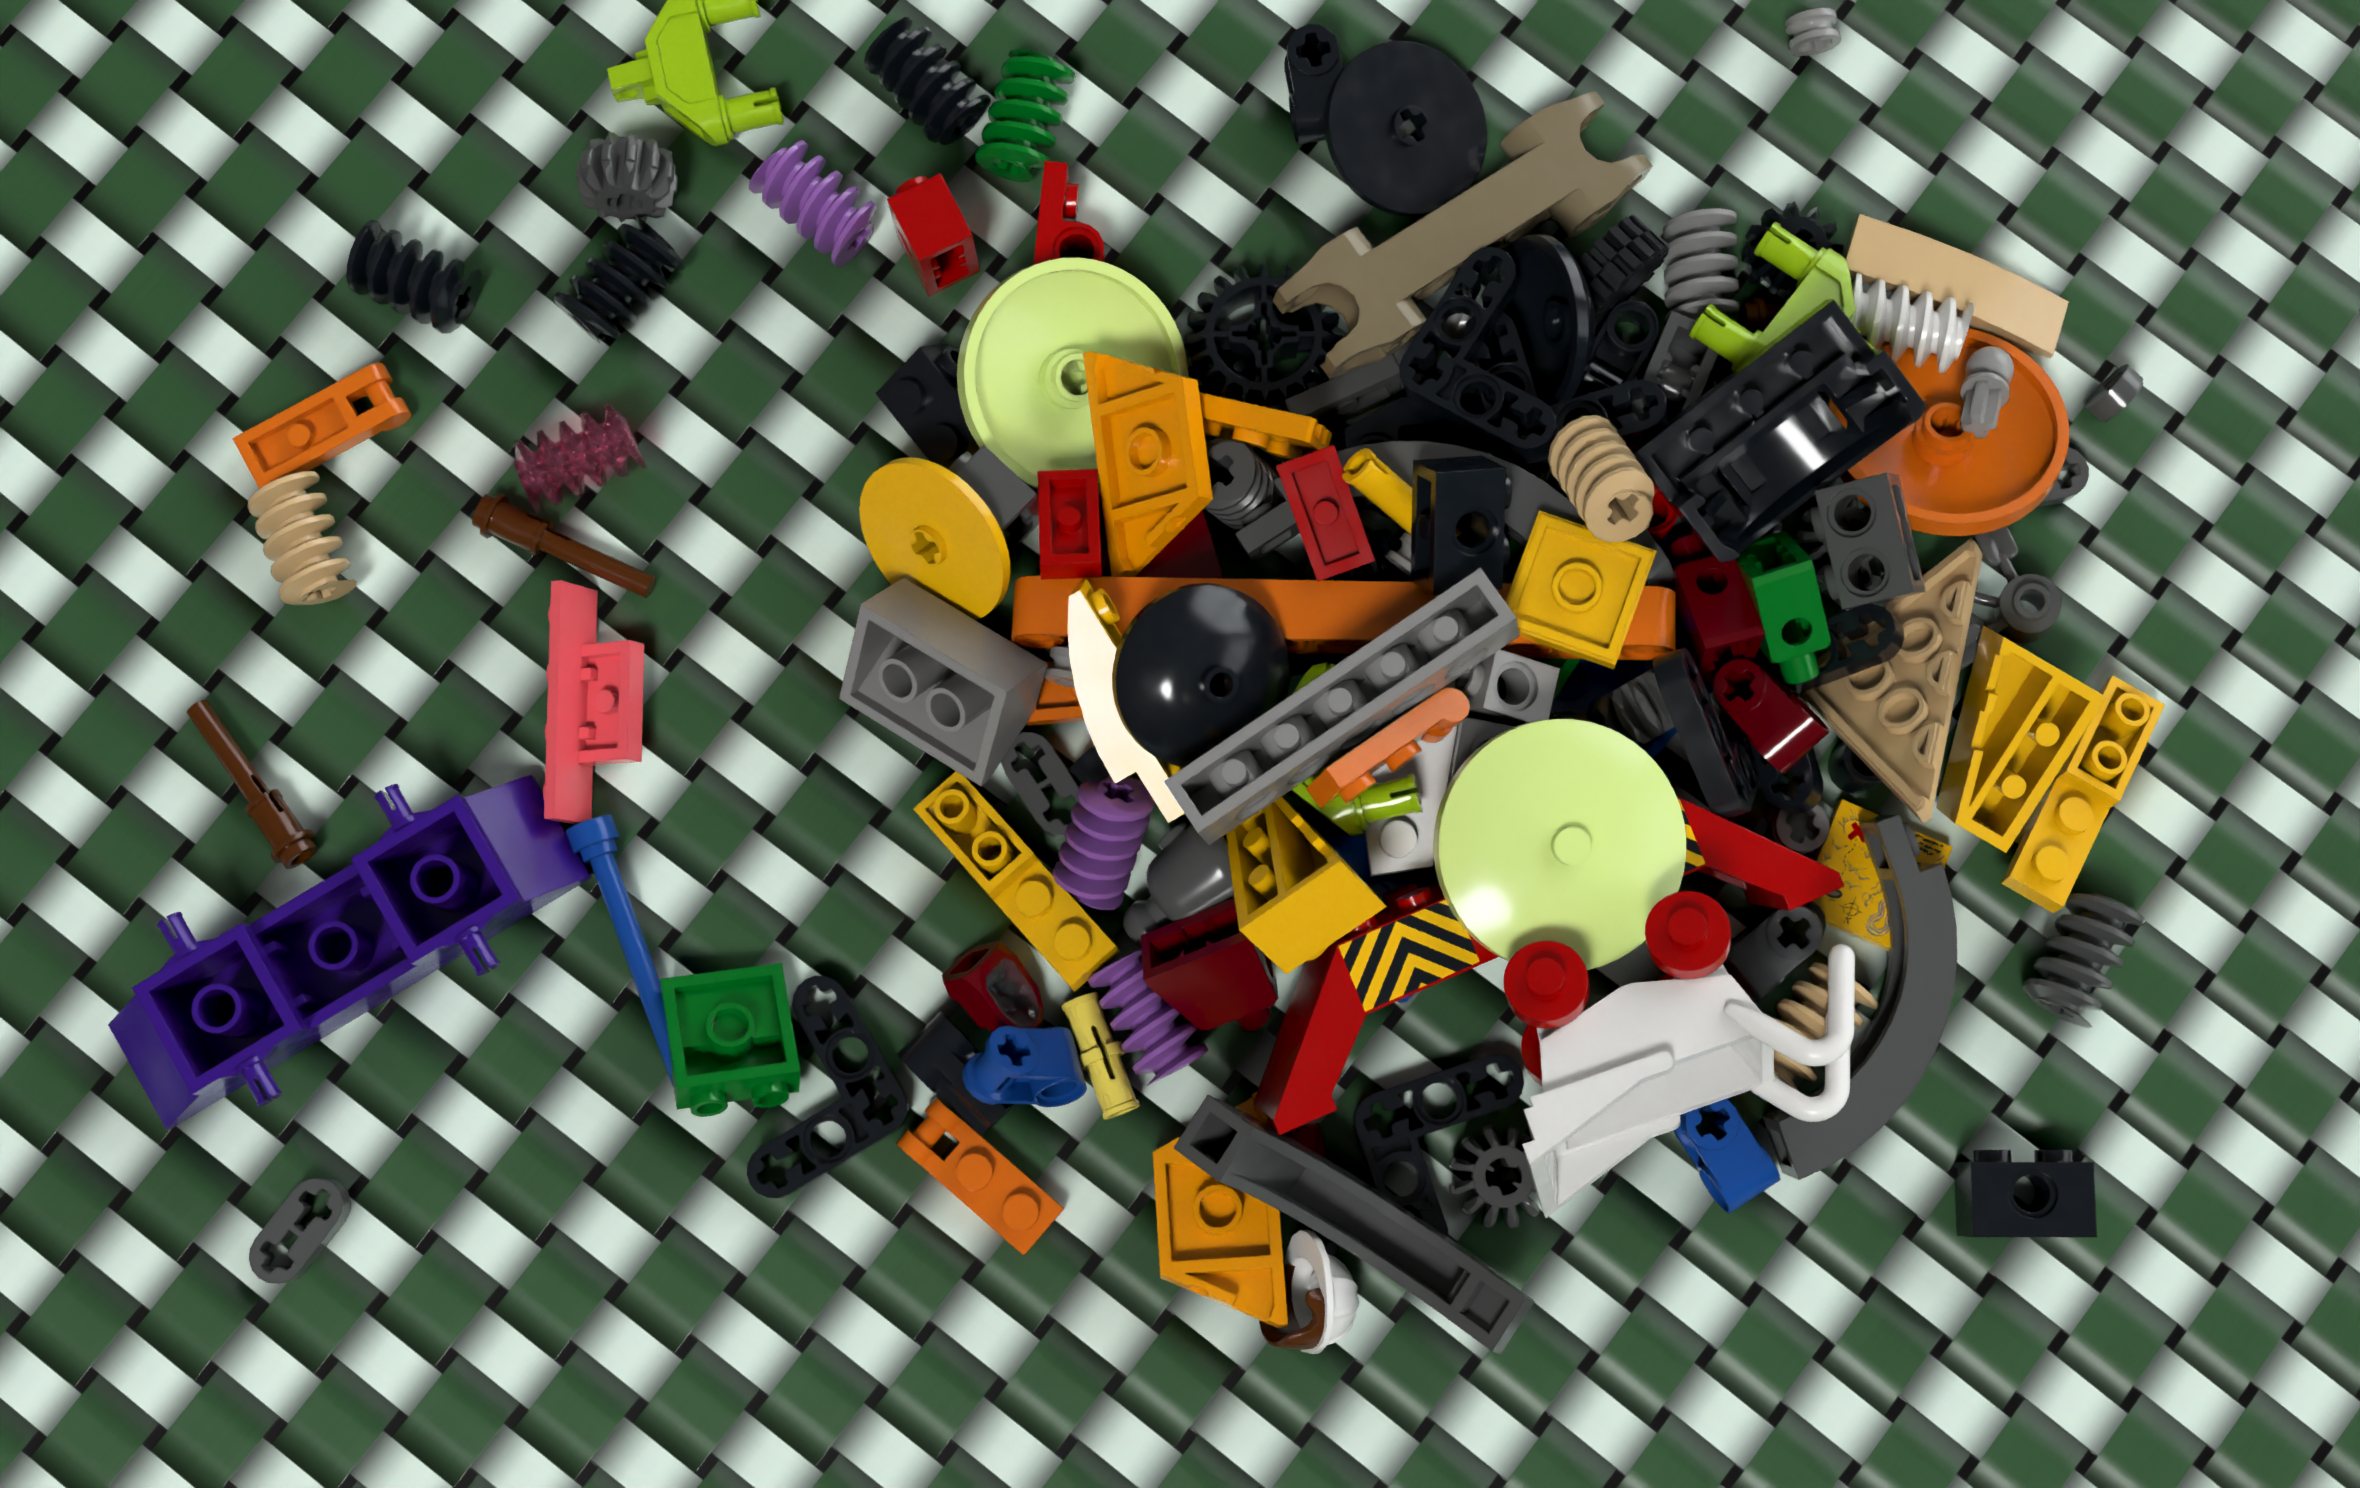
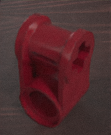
M1731 660L1723 665L1715 675L1713 691L1719 705L1747 734L1748 740L1756 750L1783 774H1786L1830 732L1816 713L1799 697L1793 694L1779 677L1768 670L1762 669L1751 660ZM1749 682H1751L1749 686L1751 690L1754 692V694L1749 700H1747L1748 693L1744 688Z

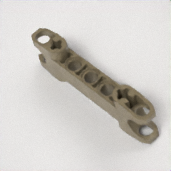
M1596 91L1549 105L1520 123L1500 143V148L1511 161L1510 164L1374 248L1360 228H1352L1323 245L1297 273L1277 289L1272 301L1281 314L1293 313L1302 307L1317 303L1330 306L1343 316L1348 327V335L1335 344L1334 348L1325 355V361L1320 365L1329 379L1360 367L1380 362L1411 342L1427 321V318L1416 304L1451 283L1466 259L1473 252L1486 247L1504 249L1551 218L1555 219L1568 238H1573L1603 220L1612 207L1646 177L1653 166L1643 153L1639 155L1634 154L1626 159L1610 163L1597 160L1585 150L1580 139V133L1588 127L1590 122L1598 117V111L1605 105V102Z

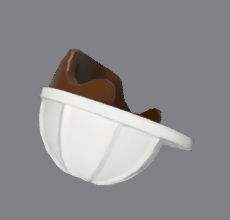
M1299 1230L1291 1237L1284 1262L1288 1328H1277L1260 1320L1259 1324L1262 1335L1268 1344L1274 1347L1298 1349L1301 1352L1318 1354L1327 1345L1333 1344L1345 1337L1352 1328L1356 1317V1310L1360 1303L1357 1297L1358 1286L1353 1281L1345 1264L1336 1257L1327 1254L1322 1240L1315 1232Z

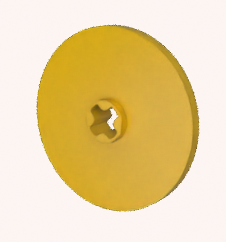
M913 457L892 460L880 467L868 478L860 497L859 514L861 528L875 563L891 585L905 578L974 620L986 616L1000 604L1008 590L1011 574L1007 544L999 524L988 506L964 480L939 464Z

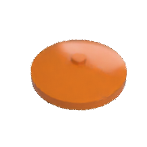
M1969 328L1958 359L1953 361L1944 374L1938 373L1937 355L1931 353L1921 368L1915 367L1913 348L1910 347L1907 348L1898 362L1893 361L1927 406L1919 420L1897 433L1840 475L1841 480L1847 483L1886 472L1899 474L1912 530L1942 536H1969L1995 531L2009 526L2032 512L2053 488L2063 467L2069 446L2070 428L2067 411L2062 397L2051 378L2030 356L2003 339ZM1885 341L1880 349L1885 350L1891 358L1890 342ZM1994 346L2003 349L2010 355L2014 364V375L2009 383L2010 395L2008 402L2000 408L1997 428L1988 431L1987 437L1979 439L1975 438L1973 432L1963 431L1960 426L1964 406L1960 390L1963 381L1966 379L1965 367L1969 357L1980 348ZM1829 399L1828 407L1844 428L1847 429L1848 421L1833 401ZM1861 496L1857 497L1863 504L1870 508L1868 502L1864 498H1862Z

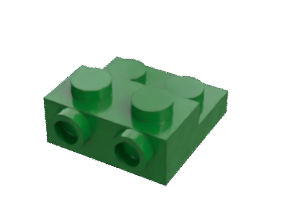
M782 963L660 979L677 1110L690 1108L693 1115L707 1117L725 1111L728 1107L727 1102L752 1099L753 1105L756 1107L770 1108L785 1103L789 1099V1093L799 1092L801 1070Z

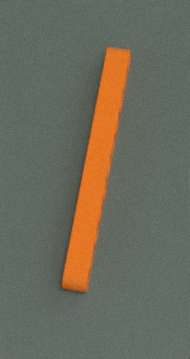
M1041 575L1016 579L1014 582L1011 641L1016 645L1028 648L1051 649V647L1056 646L1069 648V596L1076 584L1086 578L1041 580ZM1160 577L1087 578L1094 591L1102 588L1111 598L1120 617V620L1115 625L1122 636L1140 610L1169 590L1190 584L1208 583L1241 591L1260 603L1274 618L1283 634L1289 654L1351 655L1439 596L1432 595L1414 582L1321 580L1317 582V580ZM1503 583L1502 590H1497L1505 602L1512 585L1509 583ZM1644 586L1618 660H1653L1655 657L1676 650L1675 591L1665 587ZM1522 637L1516 638L1501 648V650L1526 658L1582 659Z

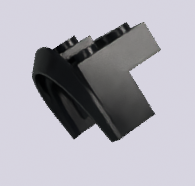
M1830 299L1822 302L1631 451L1635 455V459L1644 468L1645 473L1651 478L1655 487L1702 548L1717 557L1720 562H1725L1739 557L1740 553L1813 497L1816 490L1825 488L1890 438L1919 420L1927 405L1887 352L1881 349H1871L1835 300ZM1817 391L1827 393L1848 421L1847 429L1840 423ZM1718 470L1721 472V474L1724 476V478L1727 480V482L1734 489V491L1737 493V495L1740 497V499L1744 502L1745 505L1738 504L1735 498L1731 495V493L1728 491V489L1725 487L1722 481L1718 478Z

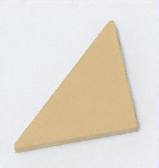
M1972 538L1968 539L1922 576L1926 592L1894 599L1884 606L1886 610L1899 619L1904 629V641L1895 657L1882 664L1798 694L1923 824L1932 817L1983 554ZM1875 621L1867 624L1869 633L1866 636L1854 641L1847 637L1843 638L1842 642L1847 649V657L1852 655L1846 646L1847 644L1857 640H1864L1874 647L1879 644L1878 634L1886 630V628H1882ZM1831 649L1816 660L1819 669L1829 661Z

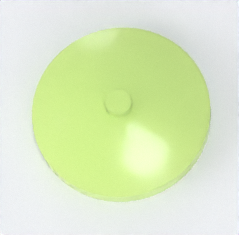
M1059 258L1026 267L1012 274L990 291L980 303L968 323L960 345L957 364L958 395L965 422L979 448L985 445L1024 483L1037 492V471L1098 470L1083 353L1088 351L1103 353L1189 377L1185 347L1175 321L1165 305L1152 290L1135 276L1106 262L1087 258ZM1098 476V494L1101 495Z
M1551 719L1534 721L1508 729L1489 739L1464 761L1450 781L1441 800L1435 822L1433 853L1439 885L1448 906L1462 927L1484 948L1500 958L1510 961L1513 955L1526 945L1538 941H1555L1572 948L1582 958L1586 969L1590 970L1620 959L1646 940L1645 924L1652 908L1666 896L1679 891L1686 861V831L1681 807L1675 791L1664 772L1646 751L1629 738L1605 726L1575 719Z

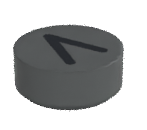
M2128 364L2121 366L2096 389L2086 402L2085 408L2100 422L2112 419L2138 394L2143 386V377Z

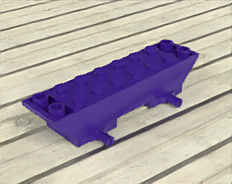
M530 774L467 797L458 794L433 810L414 814L402 795L398 784H392L385 787L387 793L380 790L374 795L375 800L378 801L391 824V827L377 843L350 858L353 864L250 925L240 923L214 939L196 942L181 912L166 916L168 920L161 919L156 925L160 928L174 955L168 959L159 972L132 987L135 996L108 1026L165 1128L172 1129L245 1084L248 1085L257 1101L258 1107L272 1102V1099L279 1098L283 1092L273 1079L269 1071L270 1069L463 954H466L476 976L490 972L488 968L495 969L501 962L496 958L488 944V939L591 879L592 875L578 853H573L561 822L544 819L543 791L535 777Z

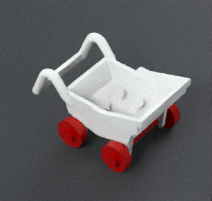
M1682 891L1668 895L1660 900L1648 915L1645 924L1647 950L1655 965L1665 972L1659 981L1635 982L1621 986L1585 1011L1584 1008L1590 994L1588 972L1582 958L1572 948L1555 941H1538L1526 945L1517 951L1505 969L1504 990L1513 1013L1521 1021L1528 1024L1521 1041V1053L1527 1072L1543 1088V1093L1530 1097L1532 1107L1524 1109L1532 1141L1522 1145L1545 1219L1649 1139L1676 1130L1681 1124L1680 1115L1751 1090L1757 1096L1802 1121L1819 1122L1835 1116L1846 1104L1850 1093V1045L1854 1036L1855 1017L1854 951L1844 944H1838L1829 951L1828 1008L1825 1017V1035L1817 1040L1808 1039L1762 1013L1732 975L1728 974L1723 963L1731 947L1729 918L1723 907L1716 900L1699 892ZM1774 1050L1802 1065L1813 1067L1825 1065V1086L1823 1092L1818 1096L1809 1097L1774 1077Z

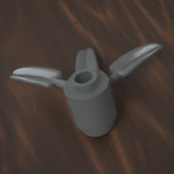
M2007 526L1995 531L1974 535L1985 560L1992 566L1999 564L2008 581L1999 597L1975 592L1973 603L1993 608L1994 622L1987 627L2014 643L2028 644L2038 641L2048 633L2061 613L2062 599L2058 588L2053 582L2041 575H2017L2010 559L2017 555L2018 547ZM1921 568L1922 576L1930 569ZM2020 601L2031 603L2038 612H2027L2022 608ZM1976 623L1969 624L1960 670L1974 662L1982 631L1981 626Z

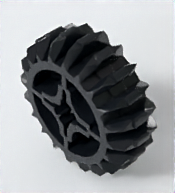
M1263 261L1258 265L1257 277L1249 278L1247 270L1239 265V267L1235 268L1234 285L1226 278L1218 276L1214 279V289L1217 296L1201 292L1198 296L1197 304L1203 312H1190L1188 315L1187 325L1196 332L1184 336V347L1191 352H1197L1188 358V370L1196 373L1205 372L1198 380V388L1201 392L1210 391L1218 386L1219 389L1215 396L1227 399L1233 398L1237 401L1268 408L1272 405H1277L1278 410L1286 411L1284 400L1290 398L1296 389L1298 393H1302L1309 389L1306 384L1308 382L1316 381L1320 385L1329 381L1320 365L1325 361V355L1343 338L1342 335L1331 332L1339 324V315L1337 312H1322L1326 305L1316 303L1293 312L1303 323L1307 331H1300L1299 325L1285 324L1274 314V303L1272 300L1277 289L1291 278V268L1288 265L1283 266L1279 272V278L1268 277L1269 267ZM1254 303V314L1250 320L1244 324L1230 325L1229 331H1217L1222 322L1232 312ZM1261 320L1265 321V334L1268 335V341L1271 344V349L1267 350L1266 365H1263L1261 362V350H1258V343L1255 340L1256 335L1260 332ZM1218 353H1228L1229 359H1239L1246 362L1253 371L1254 381L1234 373L1226 366ZM1297 353H1310L1306 362L1295 373L1284 379L1272 382V373L1276 364L1282 360L1296 359Z

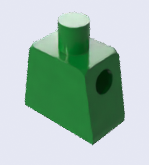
M1783 530L1757 539L1740 553L1736 561L1765 632L1760 649L1771 663H1779L1785 683L1798 684L1809 681L1819 675L1820 672L1814 652L1831 645V639L1812 559Z

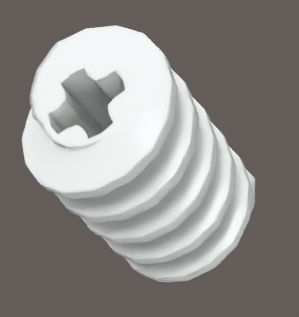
M1856 274L1852 284L1856 311L1850 321L1860 330L1861 335L1867 336V342L1876 349H1880L1885 341L1890 342L1891 359L1898 362L1908 347L1913 348L1914 366L1919 368L1922 367L1931 353L1936 354L1938 373L1944 374L1960 355L1970 326L1975 303H1970L1960 317H1957L1955 298L1946 297L1939 308L1933 311L1932 292L1923 291L1914 304L1910 305L1908 286L1900 285L1890 299H1887L1885 280L1876 279L1869 290L1864 293L1862 275Z

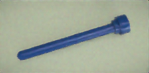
M602 815L570 827L566 830V834L573 853L581 854L584 863H591L673 1086L660 979L613 855L618 852L615 841L620 838L612 815Z

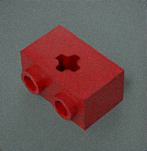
M941 173L929 179L926 176L912 178L896 189V195L887 199L897 237L928 297L980 272L973 234Z

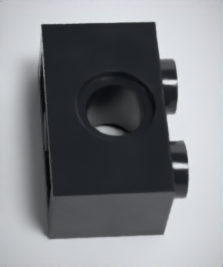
M1482 455L1413 460L1410 581L1432 595H1440L1481 567L1496 590H1502L1503 570L1508 567L1510 561L1509 542L1504 534L1505 510L1510 507L1512 500V486L1506 474V467ZM1471 512V522L1468 529L1463 534L1456 536L1458 521L1463 515Z
M1973 1150L1974 1162H1954L1957 1236L2097 1237L2094 1162H2073L2072 1150H2034L2035 1162H2012L2011 1150ZM2023 1176L2028 1178L2035 1188V1200L2026 1210L2021 1209L2017 1205L2013 1196L2014 1186Z

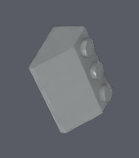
M902 578L861 603L839 699L974 783L983 786L989 781L1035 711L1048 663L916 584Z

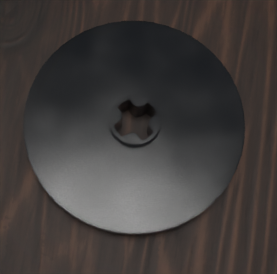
M1390 41L1375 45L1349 61L1336 77L1327 98L1324 126L1326 142L1332 161L1350 189L1371 206L1399 216L1427 215L1468 190L1478 176L1484 161L1487 145V125L1483 106L1478 93L1467 75L1456 63L1440 51L1412 41ZM1410 120L1415 129L1410 133V136L1403 138L1398 128L1403 122Z

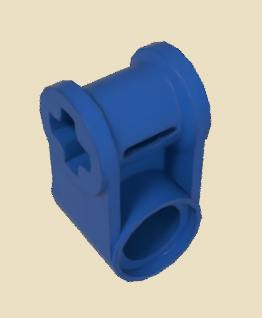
M1012 1026L998 1027L989 1035L985 1043V1051L972 1056L965 1063L962 1070V1080L969 1093L982 1103L991 1105L1036 1104L1042 1107H1059L1078 1100L1087 1090L1073 1033L1063 1027H1049L1045 1029L1016 1028Z
M1728 1099L1680 1115L1681 1124L1676 1130H1673L1675 1136L1698 1169L1699 1176L1706 1189L1726 1213H1732L1781 1180L1773 1160L1763 1146L1754 1138L1737 1112L1736 1107ZM1699 1111L1714 1113L1715 1119L1709 1123L1712 1134L1697 1132L1695 1126L1702 1121Z

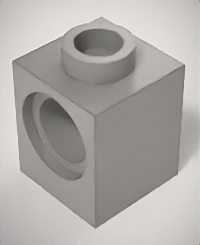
M1500 649L1455 679V688L1461 690L1469 701L1470 710L1468 716L1516 727L1534 721L1549 720L1560 668ZM1499 676L1504 680L1506 686L1504 700L1500 698L1497 691Z

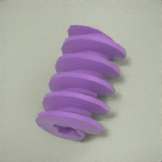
M800 140L790 148H781L770 155L754 173L749 182V190L754 194L762 193L763 202L771 209L779 208L780 217L786 223H797V233L803 238H814V248L820 253H832L831 263L838 268L853 260L870 239L874 226L871 220L876 212L877 205L873 201H869L859 209H856L854 204L860 190L853 185L839 194L836 190L842 181L843 175L836 170L822 179L819 175L825 166L826 160L818 155L805 164L802 160L807 153L809 145L805 141Z
M1108 776L1104 780H1091L1080 785L1077 794L1079 802L1074 804L1071 813L1073 822L1067 826L1064 835L1066 841L1062 843L1058 854L1060 860L1056 862L1052 873L1055 882L1064 890L1072 893L1079 902L1099 910H1114L1122 904L1124 891L1127 889L1130 880V872L1134 868L1137 852L1140 850L1143 841V833L1147 829L1150 813L1155 805V801L1143 782L1129 776L1117 783H1114L1112 777Z
M1141 949L1093 974L1088 979V982L1092 988L1110 986L1111 989L1102 997L1099 1004L1103 1010L1122 1009L1110 1025L1113 1031L1132 1029L1133 1033L1125 1040L1121 1047L1125 1053L1144 1052V1055L1132 1069L1136 1075L1154 1073L1155 1077L1149 1082L1148 1085L1202 1058L1208 1052L1206 1044L1187 1046V1039L1197 1030V1027L1192 1023L1176 1024L1174 1020L1180 1013L1170 1004L1165 1003L1164 999L1143 981Z

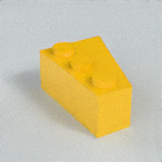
M1983 625L1936 808L1956 825L2007 853L2107 697Z
M1283 796L1225 834L1228 843V856L1239 931L1286 975L1304 962L1319 957L1329 945L1387 907L1326 839Z

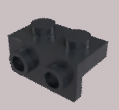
M945 343L919 347L875 394L927 459L948 469L962 454L969 452L973 456L980 448L971 435L960 405L957 386V364L960 350Z

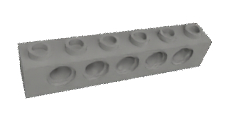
M1480 567L1166 779L1164 783L1197 833L1208 845H1211L1518 638L1520 635L1517 618Z

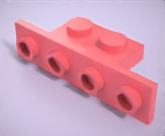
M562 580L551 581V597L548 610L550 631L549 663L546 671L548 698L547 723L545 726V783L543 786L544 819L579 824L592 819L593 766L642 762L644 644L632 640L596 643L598 591Z

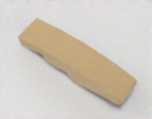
M1859 214L1855 219L1844 254L1852 280H1854L1857 273L1862 275V283L1872 285L1876 279L1885 280L1886 290L1891 291L1890 297L1900 285L1908 286L1910 305L1914 304L1923 291L1932 292L1933 311L1939 308L1946 297L1955 298L1957 317H1960L1970 303H1975L1969 328L1994 335L2019 349L2048 358L2054 355L2069 301L2015 273L1927 236Z

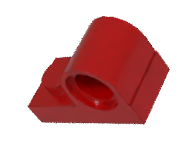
M1044 161L1033 265L1063 258L1067 252L1073 249L1086 250L1092 255V259L1105 262L1104 243L1099 232L1088 224L1066 221V219L1077 218L1079 184L1070 183L1068 163Z
M1334 445L1276 465L1317 582L1375 561L1349 485L1342 478L1344 471Z
M1098 470L1037 471L1041 580L1101 578Z

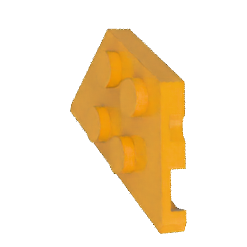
M1088 351L1083 353L1111 577H1135L1213 500L1198 380L1111 355Z
M1199 392L1204 433L1207 436L1232 438V440L1244 442L1252 450L1254 446L1263 448L1269 454L1290 460L1301 457L1303 451L1312 453L1326 448L1330 444L1332 433L1325 426L1318 424V420L1315 418Z
M1255 1092L1251 1095L1250 1099L1235 1108L1260 1120L1253 1106L1257 1094ZM1179 1137L1153 1151L1160 1278L1274 1327L1288 1328L1280 1211L1251 1195L1218 1182L1174 1149Z

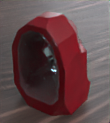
M1000 940L974 947L960 956L942 974L943 983L949 997L962 1005L979 1028L987 1027L993 1032L1002 1026L1016 1028H1038L1040 1026L1044 1008L1039 988L1019 958Z

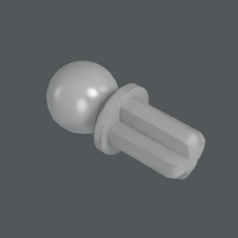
M1994 346L1980 348L1969 357L1965 367L1966 379L1963 381L1960 390L1961 398L1964 401L1960 426L1963 431L1973 432L1975 438L1979 439L1987 437L1988 431L1997 428L2000 408L2008 402L2010 395L2009 383L2014 375V364L2010 355L2003 349Z

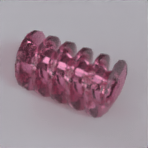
M609 402L603 404L604 422L598 424L587 411L581 413L582 432L576 433L565 421L559 422L560 441L556 443L543 430L538 431L537 451L532 452L520 439L514 441L516 459L513 462L525 493L537 514L541 513L540 494H544L556 506L563 504L562 485L564 484L576 496L584 495L585 475L598 487L607 485V466H610L621 478L629 476L628 457L630 456L642 468H648L625 415H621Z

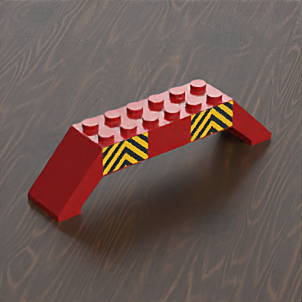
M1677 797L1686 831V861L1683 876L1697 871L1743 889L1748 903L1788 911L1845 887L1838 871ZM1439 882L1419 889L1416 883H1411L1384 894L1382 898L1387 906L1386 908L1329 945L1316 959L1304 962L1253 1102L1258 1118L1278 1135L1337 1110L1331 1095L1367 1014L1499 957L1474 940L1462 927L1448 906Z

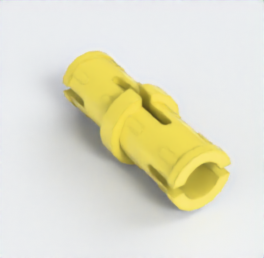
M1092 992L1064 1003L1061 1008L1063 1013L1066 1014L1081 1054L1079 1055L1082 1070H1087L1103 1112V1119L1108 1120L1138 1108L1140 1103L1138 1099L1136 1100L1120 1058L1125 1054L1121 1047V1041L1114 1042L1099 1004L1098 993Z

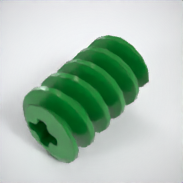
M1016 49L1010 51L1008 54L1010 58L1006 59L1001 66L1003 80L998 82L994 90L997 101L993 102L988 110V117L991 123H987L982 130V141L985 144L980 145L976 150L975 159L985 170L1002 178L1021 183L1034 180V176L1030 173L1031 168L1044 169V161H1050L1047 156L1037 151V147L1052 148L1056 145V137L1044 130L1043 127H1058L1062 124L1063 117L1060 113L1049 107L1050 105H1065L1069 101L1068 93L1057 87L1056 83L1071 84L1075 81L1076 76L1071 69L1060 64L1050 56L1030 50Z

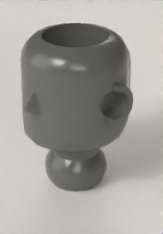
M1184 822L1169 831L1159 841L1158 846L1162 851L1152 860L1146 872L1147 888L1151 897L1134 902L1127 908L1123 917V927L1138 947L1142 949L1141 935L1234 898L1226 835L1208 845L1192 824L1188 827Z

